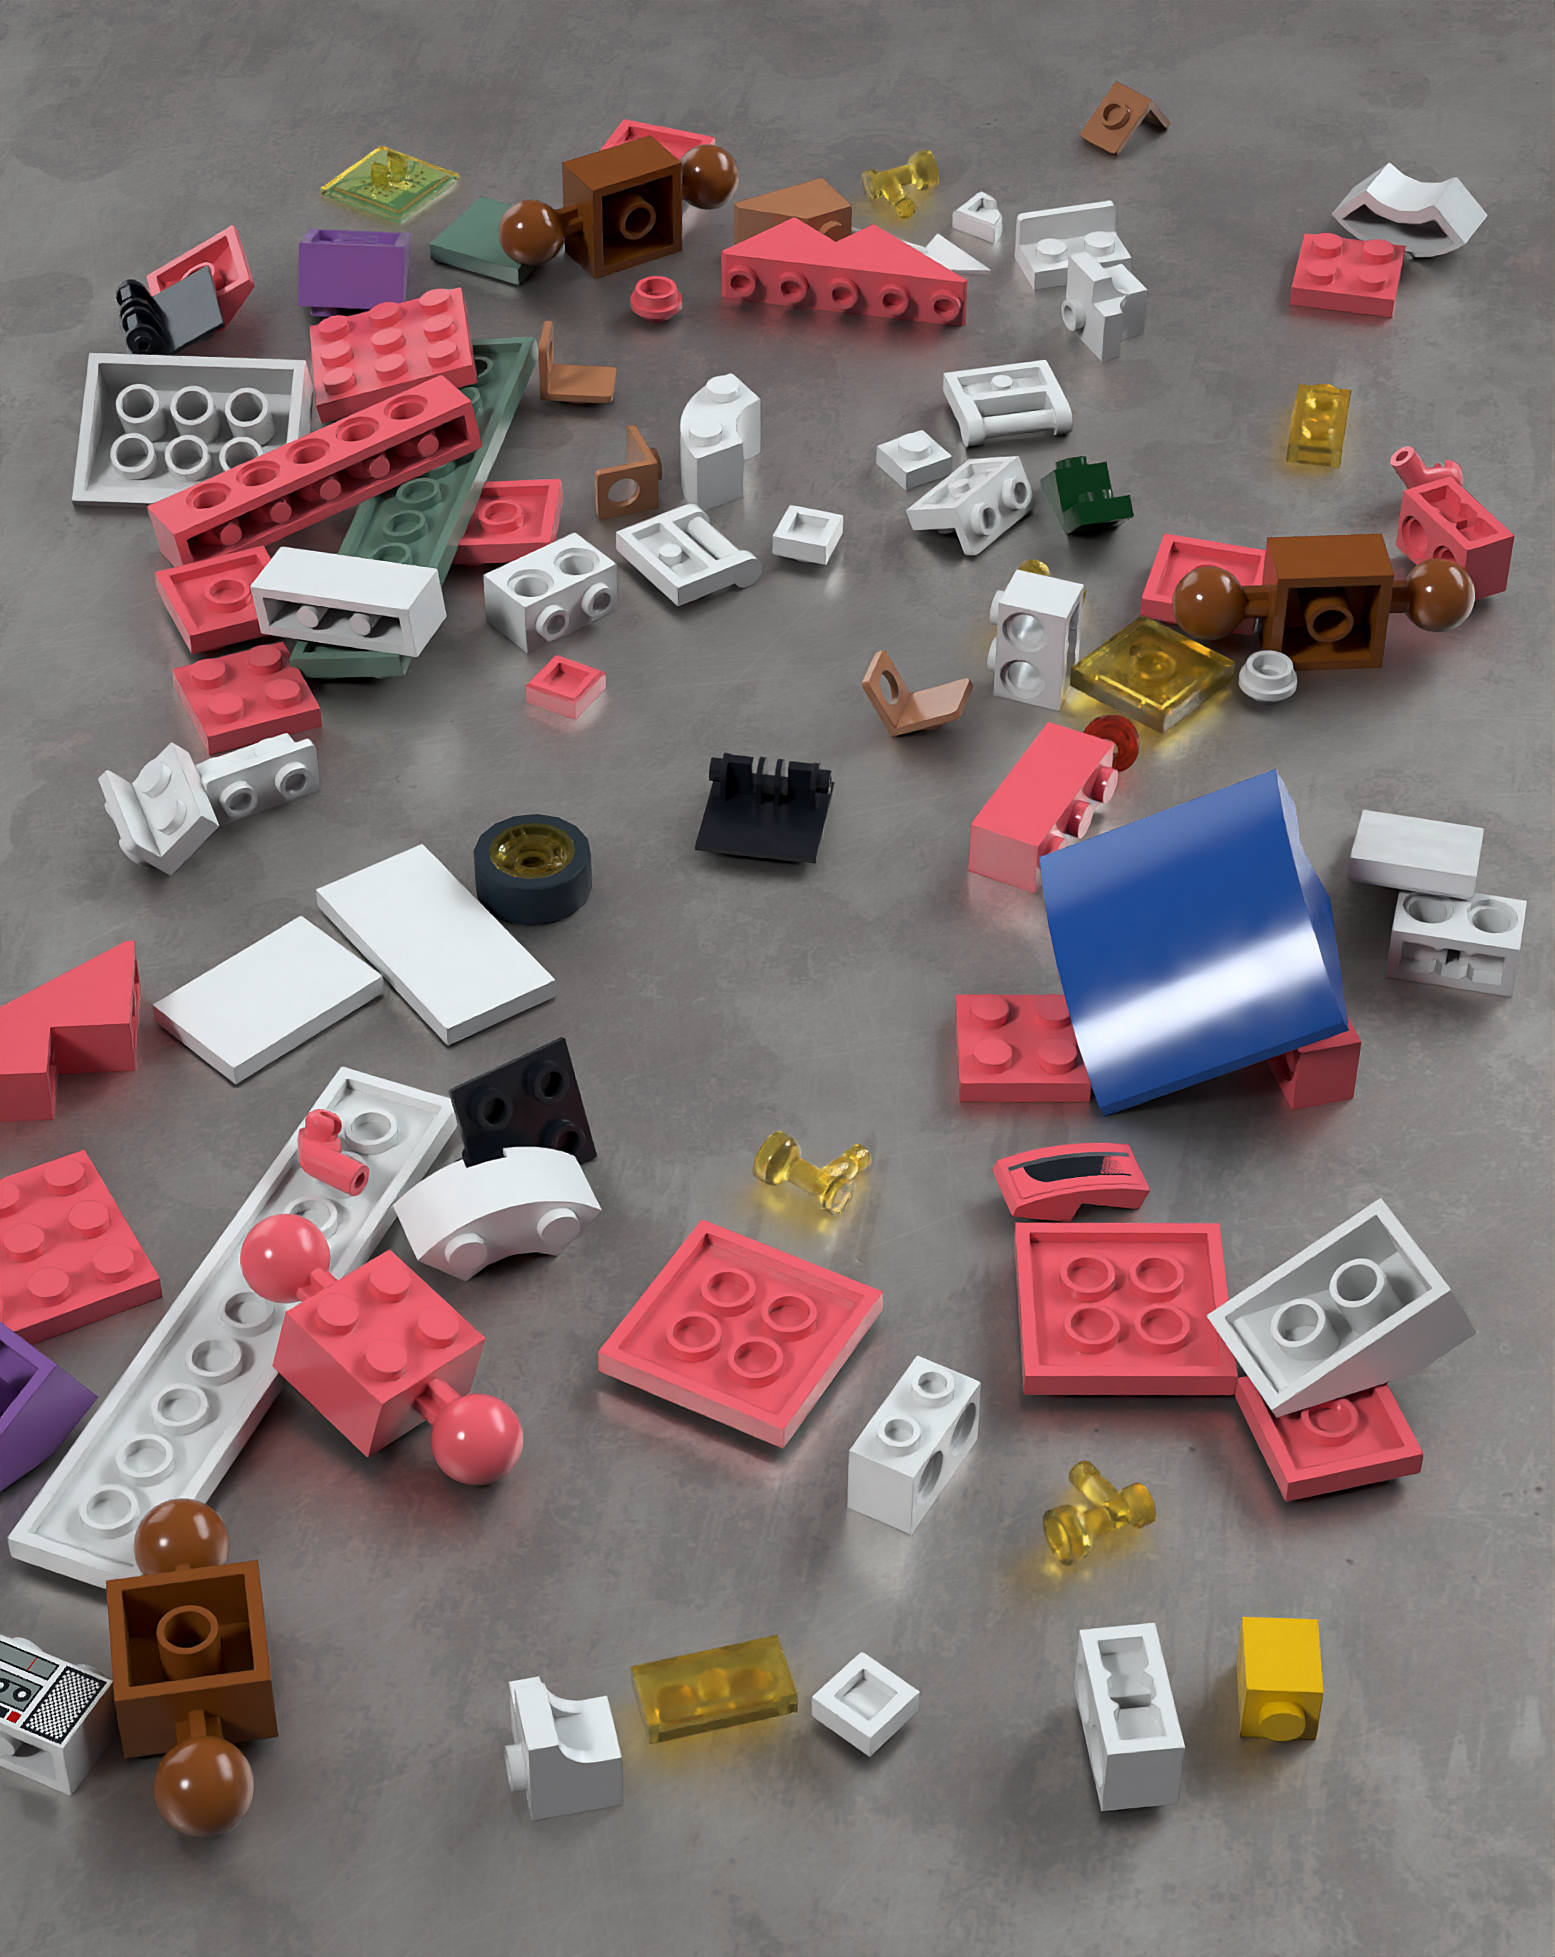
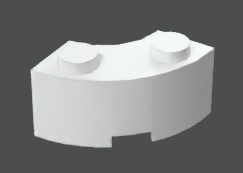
M1390 162L1356 185L1331 214L1346 230L1362 241L1382 239L1394 245L1406 246L1405 251L1412 252L1411 257H1432L1456 250L1467 243L1488 216L1457 177L1441 183H1424L1403 175Z
M732 373L725 376H716L708 380L707 385L700 389L687 403L681 417L680 458L682 491L689 504H696L703 511L744 497V462L760 453L761 399Z
M541 1147L503 1148L505 1158L487 1161L466 1168L463 1159L438 1170L416 1184L393 1205L417 1261L464 1281H468L487 1265L510 1255L540 1252L559 1256L602 1209L575 1156L562 1151Z

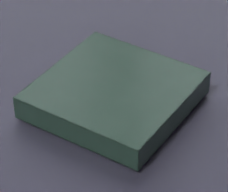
M482 196L430 243V258L434 261L519 285L538 267L524 266L514 262L505 254L500 245L498 236L499 223L504 213L512 205Z

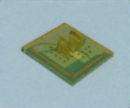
M381 145L321 187V195L401 224L460 181V174Z

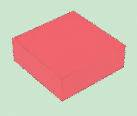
M555 655L525 686L526 702L577 720L606 689V672Z

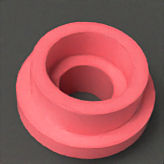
M663 276L646 277L637 282L635 291L631 294V309L647 321H666L681 310L682 295L677 290V285L673 280Z

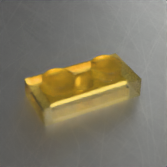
M1298 384L1286 462L1340 468L1352 390L1336 388L1329 384Z
M778 1635L631 1666V1686L650 1745L796 1713L798 1709V1693Z

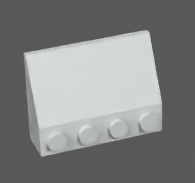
M89 353L72 494L73 505L147 508V506L310 434L314 389L306 360Z

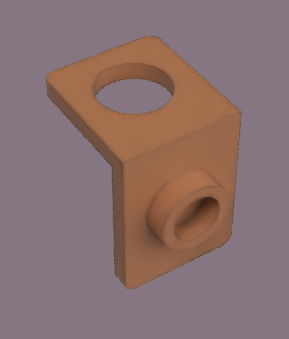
M1116 81L1080 135L1088 143L1113 156H1118L1144 118L1166 130L1171 125V122L1151 99Z
M544 321L538 349L540 400L566 401L574 405L586 404L588 402L611 403L617 380V368L554 364L553 321Z
M635 424L626 426L627 464L599 469L595 472V506L599 519L603 520L658 508V480L662 479L661 460L656 448L648 447ZM627 478L634 480L637 489L629 499L615 502L608 498L609 490L614 483Z
M885 650L874 654L862 681V687L891 737L920 729L924 731L936 730L947 722L959 719L974 687L971 680L965 678L910 693ZM881 674L885 676L891 689L890 704L884 698L881 690Z

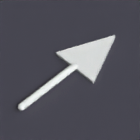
M852 227V234L860 231L861 229ZM938 233L926 247L905 242L956 274H991L989 268Z

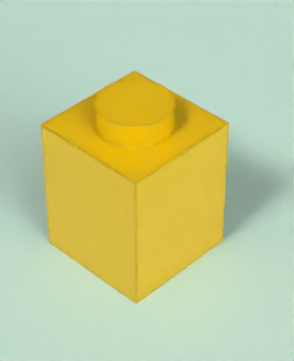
M1242 1616L1236 1658L1240 1737H1260L1274 1741H1289L1293 1739L1316 1740L1324 1694L1318 1619Z

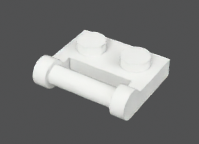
M1047 360L944 373L943 392L960 425L965 447L983 445L984 439L1049 430H1051L1053 435L1067 434L1072 431L1073 419L1070 405Z
M696 504L683 505L616 532V550L677 606L695 601L702 596L732 584H736L741 588L749 587L759 579L762 573V563L749 551L737 549L710 525L709 516Z

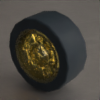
M541 814L513 816L492 825L479 837L474 848L475 885L478 900L491 914L507 922L523 925L556 922L574 914L586 903L591 892L592 867L588 838L577 826L559 817Z

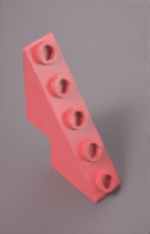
M794 217L721 251V295L728 299L954 326L966 325L968 280L875 224L835 242Z
M135 940L125 941L0 1007V1122L54 1120L58 1074L136 1071L141 984Z

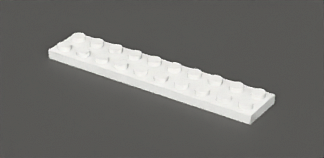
M340 1067L309 1112L315 1109H323L339 1116L342 1128L338 1137L341 1140L342 1154L367 1165L370 1170L369 1179L363 1191L357 1196L348 1195L309 1176L302 1169L299 1163L297 1138L299 1129L305 1127V1117L7 1538L11 1557L106 1589V1580L143 1575L134 1557V1538L141 1520L155 1506L171 1499L187 1498L206 1504L287 1382L272 1365L285 1312L300 1304L301 1301L288 1304L274 1303L260 1297L249 1287L240 1266V1252L245 1237L257 1223L269 1216L294 1214L310 1220L324 1234L330 1249L329 1272L337 1280L366 1264L397 1217L393 1205L422 1180L458 1126L450 1098L346 1067Z

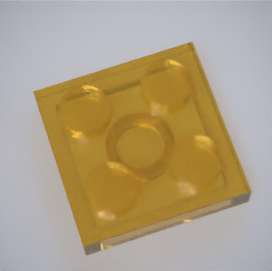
M1141 615L1072 666L1070 686L1163 735L1233 681L1235 662Z

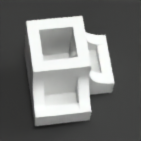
M1088 251L1069 255L1066 300L1063 301L1061 309L1063 321L1066 327L1073 331L1101 362L1120 357L1121 341L1144 334L1147 289L1123 264L1103 268Z
M539 1676L510 1681L511 1725L515 1744L504 1747L506 1767L512 1793L526 1791L532 1821L623 1805L622 1755L608 1697L603 1696L576 1701L566 1700L550 1693L545 1683L541 1682Z

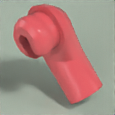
M1411 446L1399 449L1390 459L1391 466L1407 489L1449 476L1459 485L1463 486L1462 469L1452 460H1446L1445 467H1442L1440 463H1436L1433 468H1427Z
M315 1109L309 1112L305 1119V1127L299 1129L297 1138L299 1163L302 1169L309 1176L348 1195H359L368 1182L370 1170L367 1165L342 1154L341 1140L338 1137L342 1128L341 1119L337 1114L323 1109Z

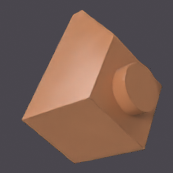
M823 178L735 202L734 245L794 217L837 242L852 235V205Z

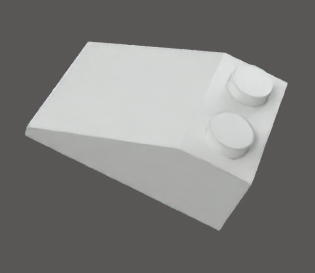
M1382 1198L1206 1315L1276 1417L1416 1374L1476 1334L1450 1287Z

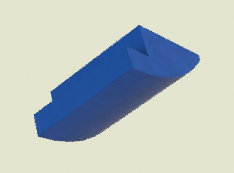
M1276 769L1040 857L1042 888L1055 960L1078 1046L1098 1106L1104 1116L1349 1031L1331 900L1301 847L1296 805Z

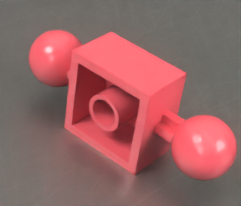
M277 1214L263 1219L249 1231L243 1241L240 1252L241 1271L249 1287L260 1297L274 1303L288 1304L301 1301L300 1304L285 1312L272 1367L367 1458L427 1420L433 1426L431 1447L434 1458L442 1471L453 1480L470 1486H484L499 1481L511 1472L517 1464L523 1448V1430L519 1418L508 1404L495 1396L482 1393L467 1394L471 1390L486 1338L389 1249L337 1280L329 1272L331 1257L327 1240L322 1231L310 1220L294 1214Z

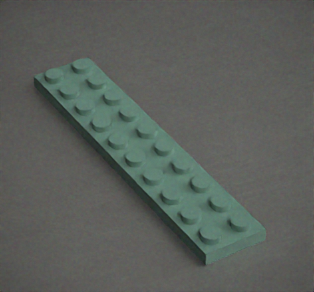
M535 337L471 339L478 383L457 389L472 401L483 447L361 502L337 553L338 555L435 568L438 570L442 588L458 550L457 545L460 539L463 538L482 493L483 485L488 479L538 360V346ZM298 639L289 662L291 667L299 668L304 678L332 680L339 677H375L386 679L393 676H405L412 657Z

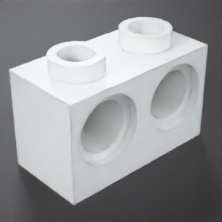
M575 532L483 575L486 621L526 653L618 610L617 564Z
M1016 570L1006 590H998L996 592L990 610V624L997 625V636L992 641L987 660L988 671L995 672L993 696L1056 711L1061 710L1078 674L1084 584Z
M1399 889L1385 977L1512 997L1527 901L1474 893V897L1468 900Z
M916 1356L849 1450L847 1508L912 1535L977 1440L981 1382Z
M1155 1623L1079 1630L1074 1688L1101 1811L1178 1804L1185 1745Z

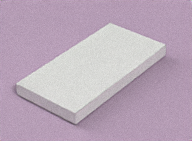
M423 844L316 889L317 906L447 1046L556 997V980Z

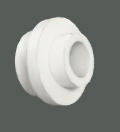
M1259 651L1252 654L1239 673V686L1241 690L1262 703H1274L1286 699L1297 688L1298 676L1293 669V663L1289 657L1280 652Z

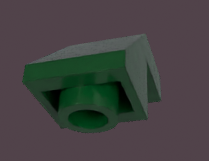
M1087 456L1063 459L1055 462L1056 469L1040 480L1042 491L1066 535L1119 527L1134 517L1130 495L1113 498L1107 462L1089 464Z

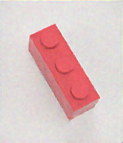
M1047 722L970 824L968 871L1035 894L1042 884L1040 857L1070 846L1075 837L1083 838L1091 824L1093 812L1100 803L1107 804L1112 798L1118 781V770L1112 768L1114 743Z

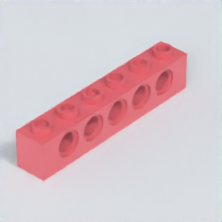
M440 375L147 506V510L160 551L174 567L262 545L267 546L448 462L476 451L483 446L472 401L443 375Z

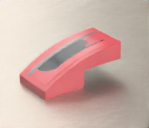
M1077 1143L1039 1148L999 1159L992 1169L1013 1217L1071 1222L1081 1203L1140 1209L1150 1192V1188L1129 1144Z

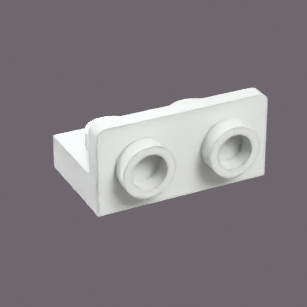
M1112 201L1021 213L1017 216L1015 259L1034 290L1067 285L1069 255L1088 251L1103 268L1123 264L1130 272L1132 257L1115 232L1116 207Z
M1019 456L969 459L909 507L906 513L913 530L937 529L940 534L956 531L964 554L966 556L978 555L1032 510L1036 502Z
M288 733L261 740L256 744L219 757L209 758L202 763L194 765L219 826L320 791L316 746L310 739L294 742Z
M172 742L156 759L151 760L143 767L133 783L126 781L109 770H106L98 778L107 801L104 804L105 809L114 820L121 837L119 845L122 851L140 866L151 864L171 876L219 827L189 752Z

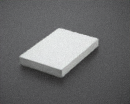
M1363 810L1350 855L1347 878L1353 882L1470 900V898L1474 897L1484 828Z
M299 916L154 1003L152 1006L156 1023L230 1081L237 1084L384 993L383 975L303 916Z

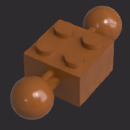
M649 135L562 162L563 207L554 210L550 205L538 200H523L515 203L501 218L498 228L499 242L505 254L514 262L524 266H539L549 262L557 255L564 239L565 252L594 279H598L683 251L682 201L685 200L691 206L702 210H713L724 206L733 198L738 189L739 169L731 154L719 146L710 144L696 146L687 151L679 161Z
M1382 533L1267 537L1262 585L1242 586L1239 580L1225 569L1214 566L1200 567L1187 573L1177 584L1172 597V610L1176 622L1183 631L1194 638L1208 641L1221 639L1231 634L1239 626L1242 619L1258 618L1257 633L1262 651H1276L1286 655L1291 659L1295 671L1382 668L1389 613H1405L1413 624L1423 630L1446 632L1461 625L1470 615L1475 602V587L1470 575L1462 566L1454 561L1442 558L1421 562L1408 573L1404 580H1394L1395 575Z
M176 1498L162 1502L151 1509L141 1520L136 1530L134 1557L143 1575L106 1580L114 1701L124 1759L167 1753L156 1770L153 1783L155 1804L162 1818L169 1826L181 1834L194 1838H211L224 1834L234 1828L246 1815L254 1796L252 1768L245 1755L232 1743L278 1737L258 1560L226 1564L229 1554V1536L221 1517L211 1507L200 1501Z

